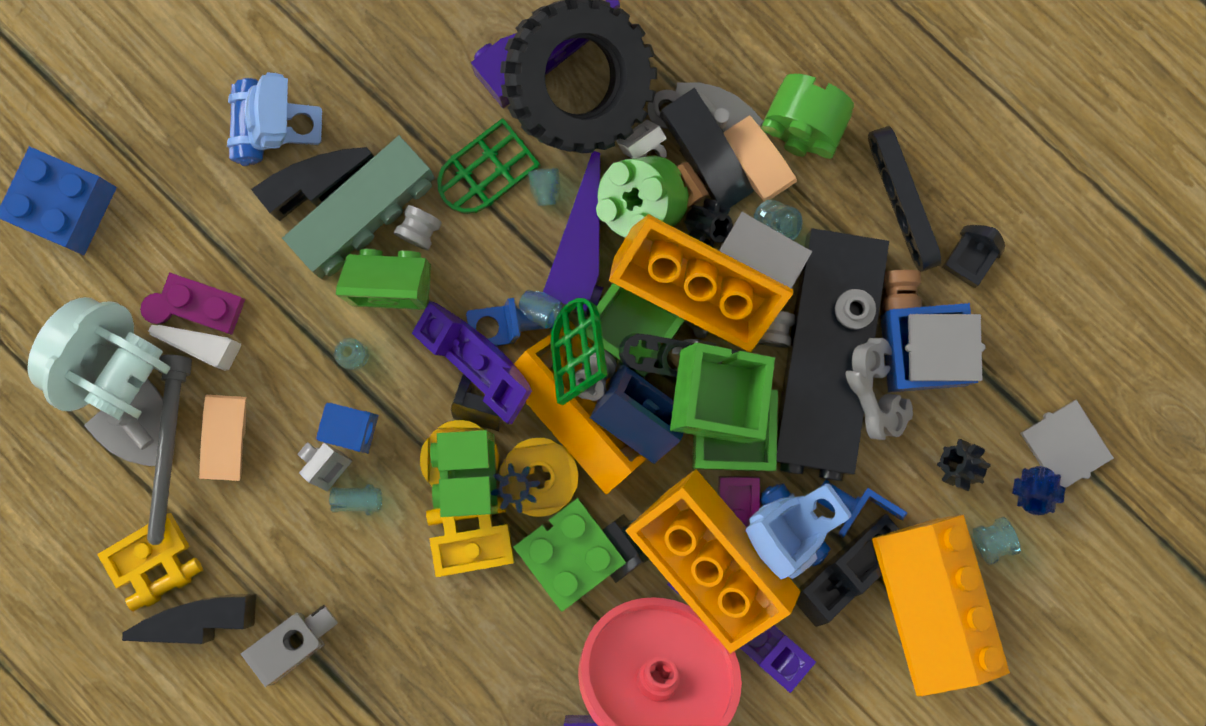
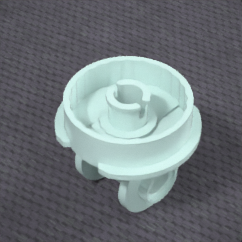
M88 297L68 302L47 320L32 345L28 359L29 379L35 387L43 391L50 405L61 411H74L91 404L118 420L124 411L138 419L142 412L130 404L139 392L140 387L153 369L167 374L171 367L159 360L163 353L161 349L134 334L133 318L126 307L110 301L100 303Z

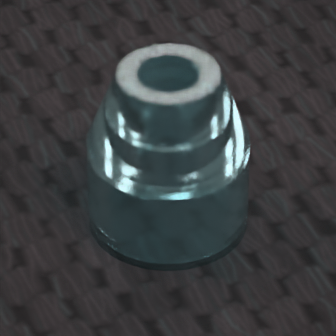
M559 169L529 171L530 192L537 206L557 204L561 189Z
M527 290L522 295L518 307L530 321L545 329H549L561 311L562 301L545 292Z
M355 338L341 340L334 349L336 362L345 369H361L368 361L369 353L367 347ZM346 347H351L352 354L349 357L343 356V350Z

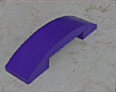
M429 301L412 334L434 355L445 356L485 394L482 401L507 424H513L532 392L525 377L503 352L476 329L439 304Z
M670 583L667 584V585L670 586L677 594H679V593L674 589V587H673ZM775 625L740 647L741 650L789 693L793 691L816 663L813 658Z

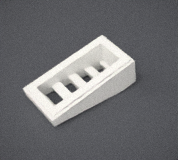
M151 325L148 330L150 335L224 371L230 369L241 348V343L217 335L163 325Z

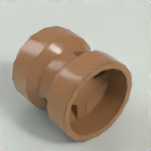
M893 270L885 272L883 287L886 289V297L882 300L883 313L890 309L922 307V298L918 296L917 289L921 284L920 271Z

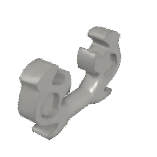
M869 338L867 343L857 346L852 356L853 371H846L845 373L849 386L858 395L863 408L867 434L870 439L885 440L886 436H901L908 421L913 417L910 399L901 398V395L885 394L877 402L872 389L873 378H883L890 371V366L884 365V355H891L892 349L884 338Z

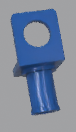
M508 298L504 306L469 310L466 313L467 323L474 329H476L477 322L483 317L495 319L499 326L498 333L492 338H487L495 346L515 344L523 331L544 328L552 329L555 321L552 304L518 309L514 298Z
M326 403L316 438L320 442L368 454L379 415L333 403Z
M827 479L821 485L830 484L851 512V518L843 523L844 526L838 534L841 538L845 537L868 500L902 521L908 514L869 488H867L862 497L858 496L855 499L830 483ZM825 499L817 500L819 504L835 513V509L829 501Z

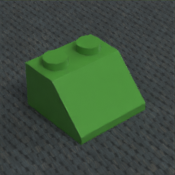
M360 249L359 255L347 254L336 287V295L354 307L425 310L429 303L431 264L426 258H421L420 252L398 251V257L383 256V251Z

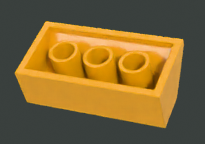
M649 214L631 228L614 256L609 277L610 282L750 353L793 295V289Z
M570 321V322H569L570 329H571V330H574L576 327H575L574 324ZM563 326L560 331L559 340L564 337ZM551 334L527 349L514 363L532 390L526 400V404L606 495L647 460L590 419L598 400L591 401L576 396L564 405L557 403ZM579 334L571 339L573 357L575 359L583 354ZM564 345L560 347L562 368L567 365L566 346ZM582 363L574 367L575 372L581 370ZM567 373L563 375L564 393L570 391L569 374Z
M695 469L665 492L625 531L731 654L789 616L801 591L789 577L781 580L762 561L747 535L746 526L699 471Z
M964 515L936 518L872 538L916 696H927L978 686L1010 674Z

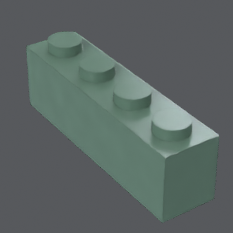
M398 135L283 236L282 239L319 278L322 279L325 275L332 276L344 266V258L347 254H350L354 249L359 251L365 248L373 240V233L384 223L389 225L400 217L403 213L402 207L412 198L417 200L424 196L432 187L431 181L435 177L430 168Z

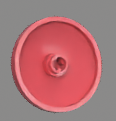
M666 598L634 599L608 611L589 633L582 649L578 668L582 699L589 714L598 726H728L737 710L741 696V671L735 651L730 654L689 605Z

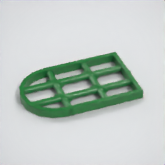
M502 118L459 152L453 154L441 167L437 178L438 192L443 202L452 210L463 214L477 213L493 205L497 199L539 168L540 163L524 145V141L516 135L504 118ZM503 125L510 134L490 149L483 140ZM515 139L523 150L503 165L495 155H498L497 151ZM479 144L484 150L481 153L482 156L467 168H464L458 159ZM527 155L534 165L514 179L508 172L511 170L510 167ZM490 158L497 168L494 169V173L477 185L470 176L473 174L471 171ZM454 164L459 170L456 172L458 175L442 186L445 171ZM503 174L509 184L489 199L483 192L486 190L484 187ZM462 178H465L471 186L469 188L470 191L452 204L446 199L444 192ZM475 194H478L484 202L475 208L464 209L460 207Z
M576 298L568 302L556 317L551 331V351L558 404H566L607 376L600 315L597 306L585 298ZM583 304L589 307L591 317L587 320L584 316ZM577 307L579 326L571 330L568 314ZM563 325L564 337H562L559 340L560 331ZM590 325L593 327L595 343L591 348L588 347L586 328ZM579 334L583 354L575 359L573 357L571 339ZM562 345L566 346L567 365L563 368L560 356V347ZM596 353L598 372L592 375L590 356ZM582 362L584 364L586 380L576 385L574 367ZM565 373L569 374L570 391L564 393L563 375Z

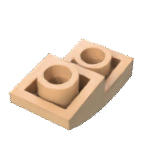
M750 115L723 132L752 188L765 203L797 182L796 176L782 155Z
M206 394L201 433L199 479L240 481L242 476L247 397Z

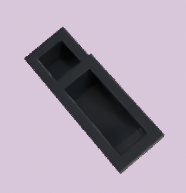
M695 88L661 110L660 118L681 147L679 151L685 160L689 162L694 172L698 174L712 200L718 201L722 206L731 208L754 192L733 149Z
M367 147L342 149L320 154L286 167L271 175L251 190L268 212L281 221L308 199L318 207L367 164L374 155Z
M887 514L882 515L799 587L801 592L796 605L815 627L830 623L854 597L863 594L882 575L872 538L900 530Z
M230 594L205 598L167 609L122 633V641L207 643L214 640L215 628L246 629L254 626L256 594Z

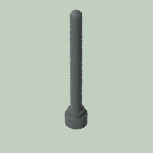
M179 355L160 356V360L171 368L167 374L158 371L162 374L161 380L165 381L147 534V540L152 545H159L164 539L181 383H185L186 376L191 375L192 359Z

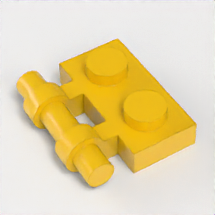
M498 497V513L506 512L504 497ZM440 509L426 510L428 525L443 524L445 533L443 536L429 538L435 576L441 577L515 563L509 524L493 526V514L440 517ZM478 517L480 529L458 533L457 521Z
M172 513L166 514L164 539L159 545H152L148 542L149 524L97 554L116 589L122 588L130 582L132 583L136 593L125 599L126 605L132 612L144 605L147 607L154 605L161 600V595L174 587L182 588L191 583V577L203 571V567L197 558L194 557L182 564L177 557L179 553L190 546ZM162 564L167 574L151 582L146 573Z

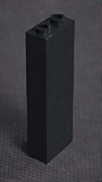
M811 228L806 235L804 247L811 250L812 253L800 272L794 310L796 319L791 329L792 344L788 349L777 420V463L781 464L780 471L803 475L804 468L820 470L819 478L843 481V474H855L864 411L858 395L849 386L845 373L846 371H853L852 356L855 348L867 343L869 338H875L890 241ZM851 289H860L867 292L874 299L876 305L874 319L869 325L861 329H849L843 326L835 314V305L838 298L844 292ZM851 302L850 312L856 316L861 315L863 312L862 305L858 302Z

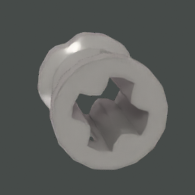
M604 350L607 376L579 394L580 398L595 401L604 396L606 380L614 375L617 367L615 358L606 350ZM596 353L590 356L592 375L598 372ZM583 363L581 370L575 372L576 385L586 380Z

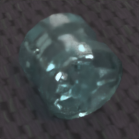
M774 199L761 203L753 216L754 219L793 241L802 229L803 220L798 209L784 205Z
M1005 517L995 519L994 524L989 527L978 526L973 528L972 532L976 546L988 565L998 563L1000 557L1006 554L1010 556L1020 554L1021 545L1017 534Z

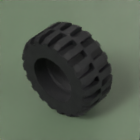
M562 0L538 8L532 12L531 17L520 22L515 28L517 30L516 35L508 40L504 49L508 53L506 61H501L500 73H504L505 84L501 85L503 97H508L510 103L508 107L509 112L513 118L519 120L522 124L521 128L528 135L534 136L539 142L547 146L567 152L593 153L595 149L607 150L614 147L615 141L618 139L626 140L634 133L631 128L634 123L642 124L648 115L643 108L646 102L653 103L656 91L649 89L651 79H657V67H650L649 58L655 56L652 45L644 44L642 37L646 33L639 24H632L629 21L630 14L621 8L614 9L610 7V3L603 0ZM572 38H584L597 44L603 51L610 70L609 86L603 100L593 110L582 114L568 113L557 107L551 100L545 83L546 65L552 51L563 41Z

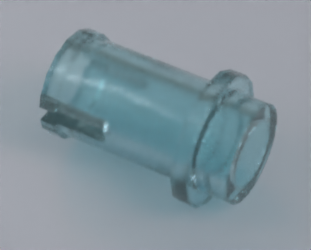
M367 484L365 488L332 487L329 504L334 506H331L330 510L331 512L365 511L366 515H372L374 512L381 510V489L374 488L373 484Z

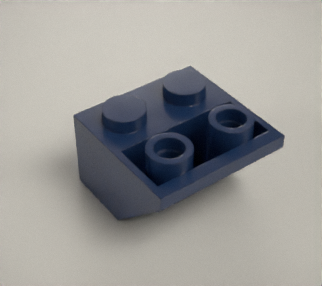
M618 363L614 375L609 378L605 386V394L598 400L590 419L655 464L681 441L684 434L682 432L670 431L674 401L630 368Z

